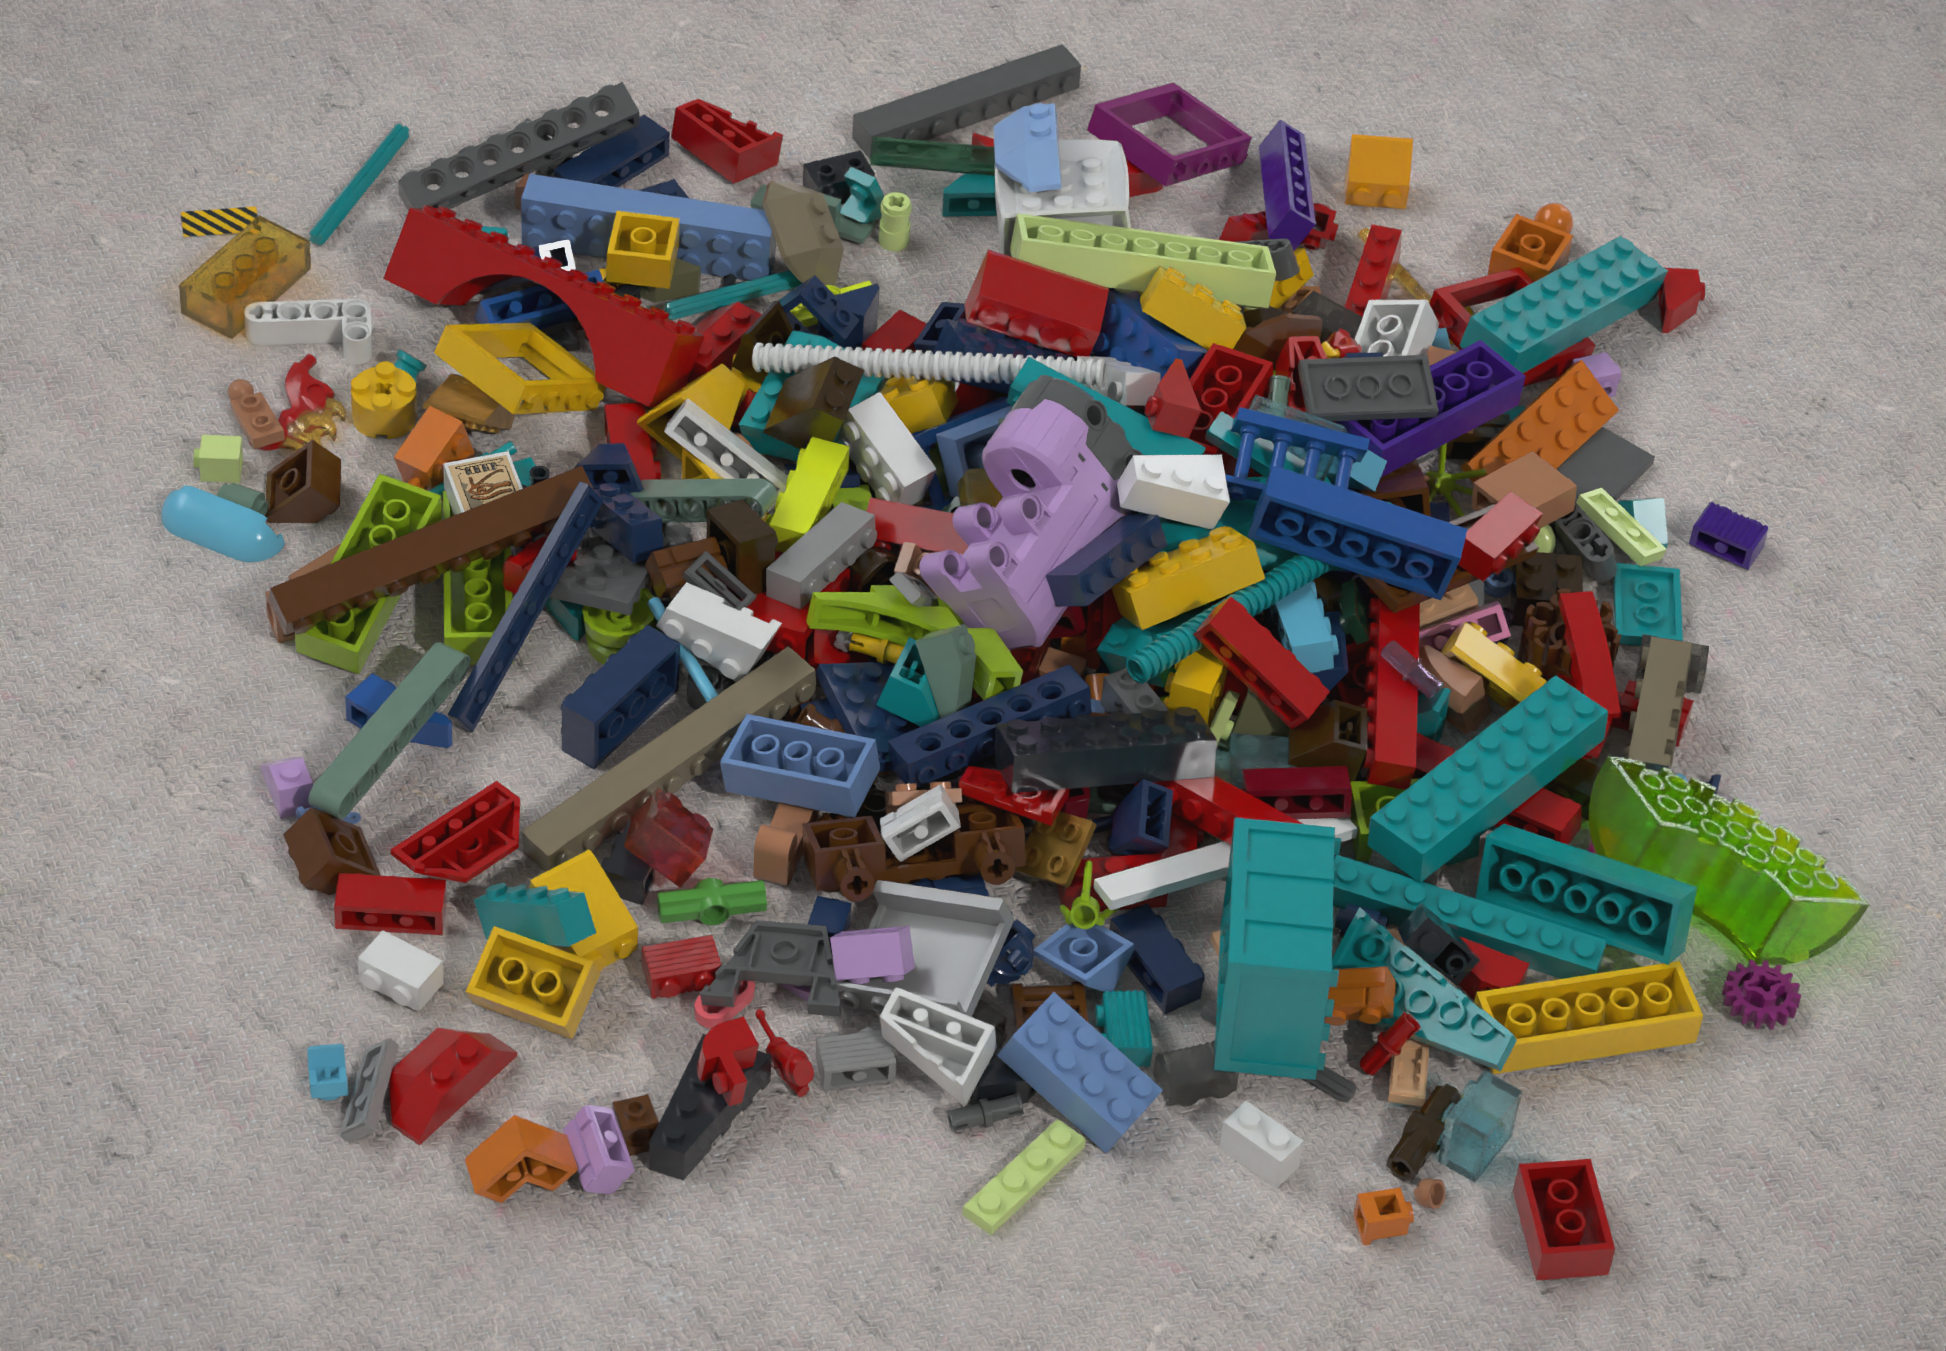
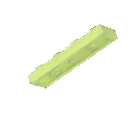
M1056 1119L963 1206L962 1215L992 1235L1085 1148L1086 1138L1059 1119Z

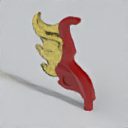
M307 354L299 363L294 362L285 379V393L291 408L283 410L278 419L284 430L285 440L258 449L272 451L283 448L297 451L311 440L322 446L321 438L325 435H329L332 441L336 440L337 428L332 417L339 416L341 421H345L346 410L339 401L333 399L335 397L334 391L326 383L313 378L309 374V370L317 363L313 355Z

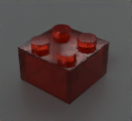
M657 787L632 816L624 847L681 888L706 859L714 828L710 826V823L704 816L698 813L693 814L685 808L674 794L665 793Z

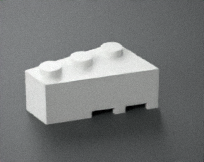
M1077 356V359L1084 358V361H1087L1088 358H1094L1095 362H1097L1101 358L1106 362L1107 377L1103 388H1097L1096 385H1093L1091 389L1137 413L1145 412L1147 399L1149 396L1154 395L1161 381L1160 373L1143 367L1132 366L1128 362L1117 361L1113 357Z

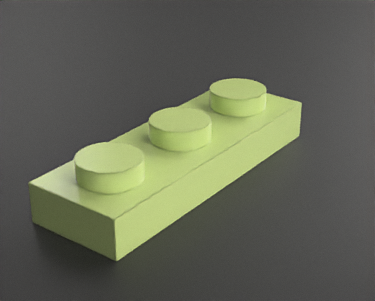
M1603 488L1579 495L1576 503L1632 561L1636 562L1639 566H1643L1663 558L1667 549Z

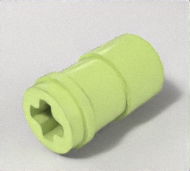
M892 192L885 195L881 203L882 216L879 223V244L888 251H901L909 245V218L912 206L908 196L903 193Z

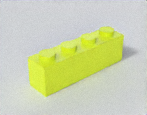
M811 437L807 448H801L797 458L796 470H790L786 481V490L778 494L774 515L769 514L766 519V523L775 530L778 537V545L775 547V550L786 552L827 515L848 472L850 446Z

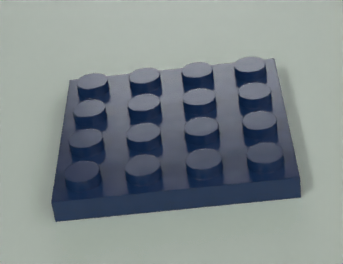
M880 662L819 664L816 670V677L845 733L876 739L880 764L879 772L893 771L889 758L888 741L920 728L917 724L894 715L876 705L896 664L891 662L885 664ZM978 762L971 764L969 766L975 767Z

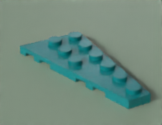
M1359 907L1332 957V969L1388 967L1396 982L1395 998H1393V1017L1382 1018L1379 1023L1373 1025L1388 1030L1402 1013H1409L1421 1026L1420 1030L1411 1039L1501 1071L1517 1041L1515 1036Z

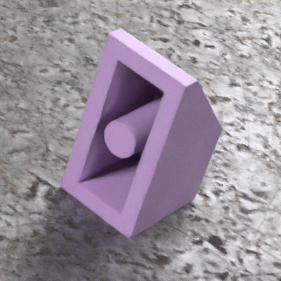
M293 756L260 765L280 819L295 816L298 807L303 806L304 809L313 807L308 803L313 782L303 758Z

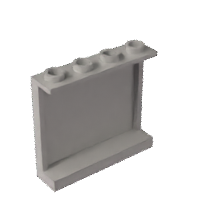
M877 880L873 894L879 905L868 929L910 926L915 968L906 973L903 980L894 982H883L882 977H870V982L865 984L848 983V979L844 982L836 981L840 1005L848 1009L863 1008L874 1010L881 1014L895 987H898L972 1017L1014 922V918L1005 900L1002 898Z

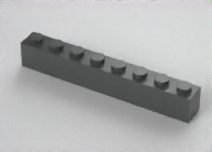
M1061 44L854 114L852 138L871 160L1078 89L1080 85L1081 64Z

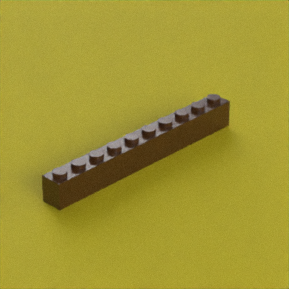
M579 466L270 588L268 600L285 636L293 632L295 634H303L311 630L314 624L323 620H327V622L336 621L342 618L346 611L356 607L366 609L374 605L378 601L377 599L390 595V597L399 596L405 593L409 586L419 582L422 585L429 584L437 580L442 573L450 570L453 572L462 571L475 560L480 558L484 560L492 559L498 556L503 549L513 545L515 548L525 546L533 540V537L543 533L549 536L578 483L581 481L589 484L591 487L592 485L583 467Z

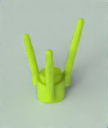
M1087 861L1085 864L1082 894L1073 901L1071 911L1065 905L1060 906L1061 913L1065 916V923H1073L1080 929H1089L1095 924L1102 926L1107 918L1120 909L1110 910L1107 908L1100 913L1097 900L1090 896L1093 865L1091 861Z

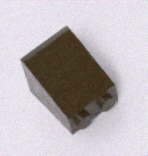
M834 356L785 379L763 433L800 450L801 448H807L811 437L833 442L844 422L865 370Z

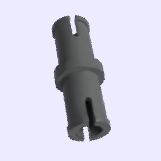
M1017 1092L1013 1095L989 1101L986 1098L978 1099L977 1104L953 1110L949 1109L947 1110V1119L952 1133H956L957 1131L983 1125L985 1128L991 1127L993 1122L1023 1116L1024 1109L1021 1097Z

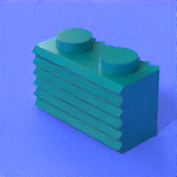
M1114 990L1112 992H1103L1102 1004L1095 1006L1096 1027H1103V1033L1100 1034L1137 1067L1151 1066L1153 1044L1146 992L1144 990L1139 992L1137 990L1133 992L1129 990L1126 992L1122 990L1119 992Z

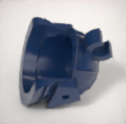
M1018 919L1013 922L986 983L991 988L996 983L1007 984L1019 980L1034 965L1032 940L1035 938V935Z

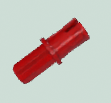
M1402 1013L1385 1033L1381 1032L1377 1036L1378 1041L1360 1060L1359 1066L1368 1075H1375L1393 1055L1398 1056L1405 1043L1420 1030L1421 1026L1418 1021L1409 1013Z

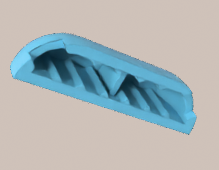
M185 485L180 490L171 491L163 503L161 520L164 527L170 533L230 558L243 562H260L272 558L285 546L283 536L281 534L276 536L273 530L265 524L268 518L264 515L201 489Z

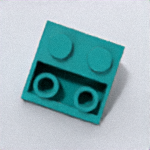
M909 637L876 705L922 727L939 720L940 715L919 655L916 640Z

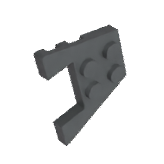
M756 920L733 949L734 955L726 965L720 966L715 973L716 979L710 986L706 985L700 994L702 1005L734 1007L742 980L812 986L807 1002L808 1014L840 1017V999L827 927Z

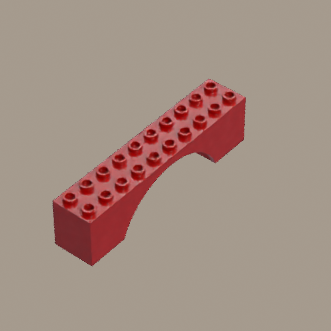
M424 205L423 209H409L383 277L384 280L434 304L465 306L475 295L497 282L515 277L530 279L558 295L577 316L591 346L596 382L648 407L657 406L686 385L705 338L704 335L695 332V325L683 320H678L676 323L668 319L669 313L655 307H651L649 310L641 306L642 300L627 294H624L623 297L614 293L615 288L599 281L597 284L588 281L589 276L581 271L570 269L569 272L562 269L560 261L544 256L543 259L534 255L536 250L523 244H517L516 247L508 243L509 237L501 233L491 231L489 234L482 231V224L470 219L461 221L455 218L457 213L448 208L439 206L436 209Z

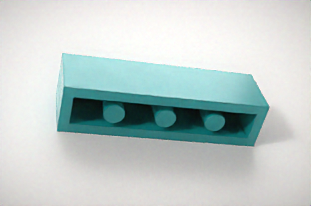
M500 883L488 887L485 895L474 899L486 940H488L494 926L546 945L569 947L596 934L584 892H572L568 888L548 890L547 886L533 889L527 888V885L507 887L506 883Z

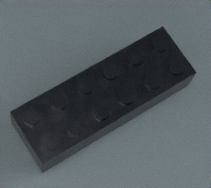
M1179 707L1172 711L1148 709L1142 713L1132 714L1112 712L1106 716L1081 714L1075 718L1067 719L1045 717L1041 721L1027 722L1015 719L1010 720L1008 723L996 724L994 762L1012 793L1139 783L1142 779L1150 782L1209 778L1214 777L1217 739L1199 711L1190 707Z

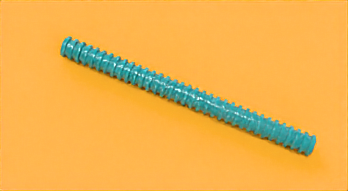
M1298 554L1279 565L1278 568L1276 567L1264 574V580L1238 590L1230 596L1241 603L1247 609V612L1254 617L1262 612V610L1269 608L1277 603V601L1282 600L1335 566ZM1226 599L1221 600L1203 613L1196 615V617L1188 622L1183 623L1173 631L1153 641L1150 645L1127 657L1126 667L1130 676L1136 682L1143 684L1204 647L1193 634L1212 610Z

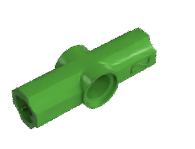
M707 878L698 882L692 889L658 892L659 920L661 923L700 919L706 925H719L725 922L730 915L767 911L764 881L724 885V882L720 879Z

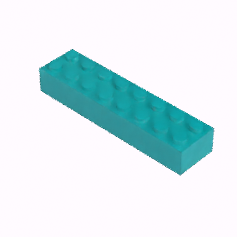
M1619 236L1471 316L1459 346L1464 349L1482 340L1523 374L1575 343L1582 341V339L1593 335L1655 300L1668 270L1658 264L1654 258L1649 257L1634 246L1630 240Z
M1554 676L1370 817L1368 846L1421 883L1605 739L1608 710L1559 677Z

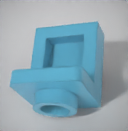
M344 1045L309 1046L307 1048L311 1099L319 1098L331 1101L338 1099L340 1096H348Z

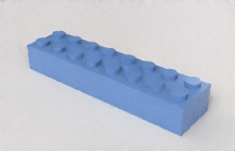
M529 174L521 197V237L523 245L536 247L569 239L572 253L607 259V250L616 211L680 218L679 248L676 258L700 266L702 274L724 277L731 273L736 276V279L747 281L771 275L775 262L776 240L764 210Z

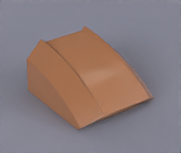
M1429 645L1419 649L1418 677L1425 693L1441 688L1451 689L1446 719L1465 734L1476 731L1492 712L1483 686L1482 676Z

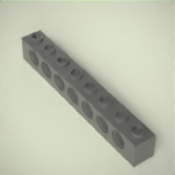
M623 82L616 85H606L598 93L587 98L584 96L579 97L564 108L547 111L539 119L532 122L524 121L507 133L494 134L484 143L477 146H467L447 159L439 158L427 168L420 171L412 170L398 180L399 195L408 211L410 208L423 209L424 205L436 209L439 206L448 209L454 208L520 179L526 173L531 174L638 127L640 111ZM598 111H605L608 113V115L599 116L595 113ZM577 123L580 127L570 128L567 125ZM543 135L551 136L552 139L545 141L540 139V137ZM519 147L523 148L525 151L521 153H515L512 151V149ZM486 160H494L497 163L494 165H486L483 162ZM459 172H465L469 175L467 177L460 178L457 177L455 174ZM432 184L440 186L437 190H430L427 187Z

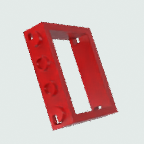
M1520 267L1435 289L1429 305L1439 322V328H1446L1448 338L1462 350L1463 348L1459 344L1471 317L1470 313L1465 309L1466 307L1510 296L1516 292L1514 289L1519 291L1534 283V281ZM1586 337L1582 341L1575 343L1523 373L1525 375L1523 387L1560 377L1571 367L1573 359L1592 355L1596 345Z

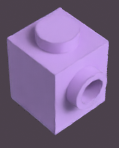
M1607 352L1572 360L1571 366L1582 360L1608 396H1616L1618 382L1621 380V371Z

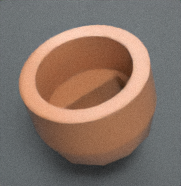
M1431 1178L1420 1180L1413 1192L1415 1201L1419 1205L1432 1209H1438L1442 1206L1446 1193L1444 1183L1439 1179Z

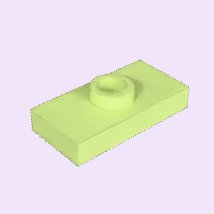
M1230 689L1226 691L1210 726V730L1217 739V745L1220 738L1227 741L1235 724L1234 721L1229 719L1240 694Z

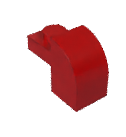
M744 1016L719 1023L708 1031L703 1040L697 1064L699 1080L704 1081L712 1078L715 1090L718 1094L723 1095L728 1106L742 1103L748 1082L742 1069L754 1066L759 1047Z

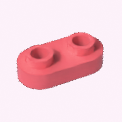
M741 981L738 993L741 994L737 995L734 1007L702 1005L701 995H699L694 1004V1017L696 1021L706 1028H713L719 1023L731 1020L752 1002L755 995V982Z

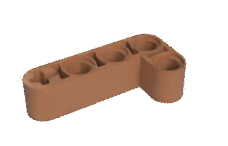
M779 802L770 826L762 824L756 837L753 862L754 878L787 887L790 885L804 852L802 824L816 822L820 810Z

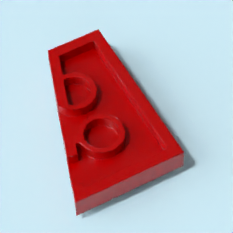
M968 766L959 780V788H961L962 795L1052 826L1066 802L1070 790L1059 789L1012 793L1000 771Z

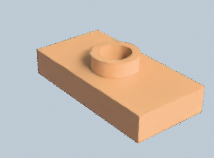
M1408 1040L1401 1048V1053L1398 1056L1393 1055L1391 1057L1387 1102L1415 1106L1424 1105L1430 1045L1415 1040Z

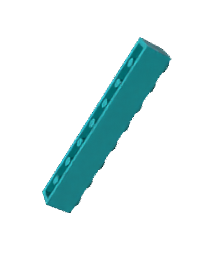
M1340 855L1335 857L1334 868H1337L1335 885H1333L1334 907L1346 910L1348 903L1381 911L1382 916L1389 917L1388 924L1400 927L1422 903L1448 924L1458 936L1529 963L1528 969L1559 979L1599 973L1607 940L1425 882L1419 883L1415 879Z

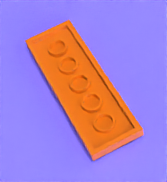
M1580 360L1565 371L1466 461L1461 468L1464 472L1485 469L1487 471L1486 475L1533 451L1557 469L1608 422L1619 409L1585 363ZM1486 475L1477 476L1469 479L1474 484L1475 481L1485 477Z

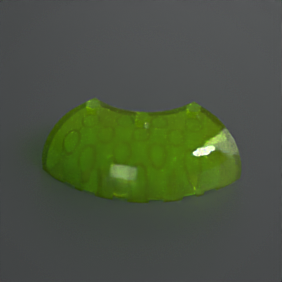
M1608 756L1596 777L1589 804V828L1596 854L1697 887L1692 916L1703 919L1736 945L1748 961L1754 960L1757 965L1762 964L1764 960H1768L1769 965H1787L1812 958L1832 947L1848 934L1870 905L1844 875H1840L1837 878L1825 867L1828 860L1820 853L1815 854L1806 848H1802L1800 846L1802 839L1781 824L1776 829L1759 818L1762 813L1760 810L1737 797H1734L1731 802L1715 794L1716 787L1693 777L1687 782L1680 776L1675 775L1671 769L1662 767L1660 772L1646 769V765L1642 761Z

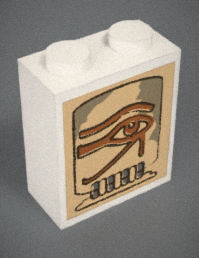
M509 451L443 464L444 489L454 515L523 489Z

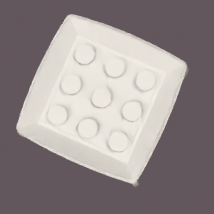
M1089 139L1059 140L1062 189L1029 192L1023 188V184L1012 180L995 166V200L1000 236V253L1012 257L1010 246L1017 213L1131 228L1128 210V168L1121 143L1118 141Z

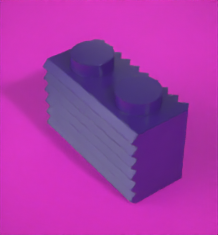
M1712 501L1708 503L1693 525L1689 544L1749 570L1764 548L1769 528L1757 520L1750 519L1749 517L1745 518L1743 514L1738 515L1737 512H1732L1727 507L1720 506L1719 504L1715 505Z

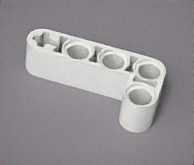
M364 300L256 302L245 308V336L251 344L343 343V355L348 362L364 364L372 358L371 308Z

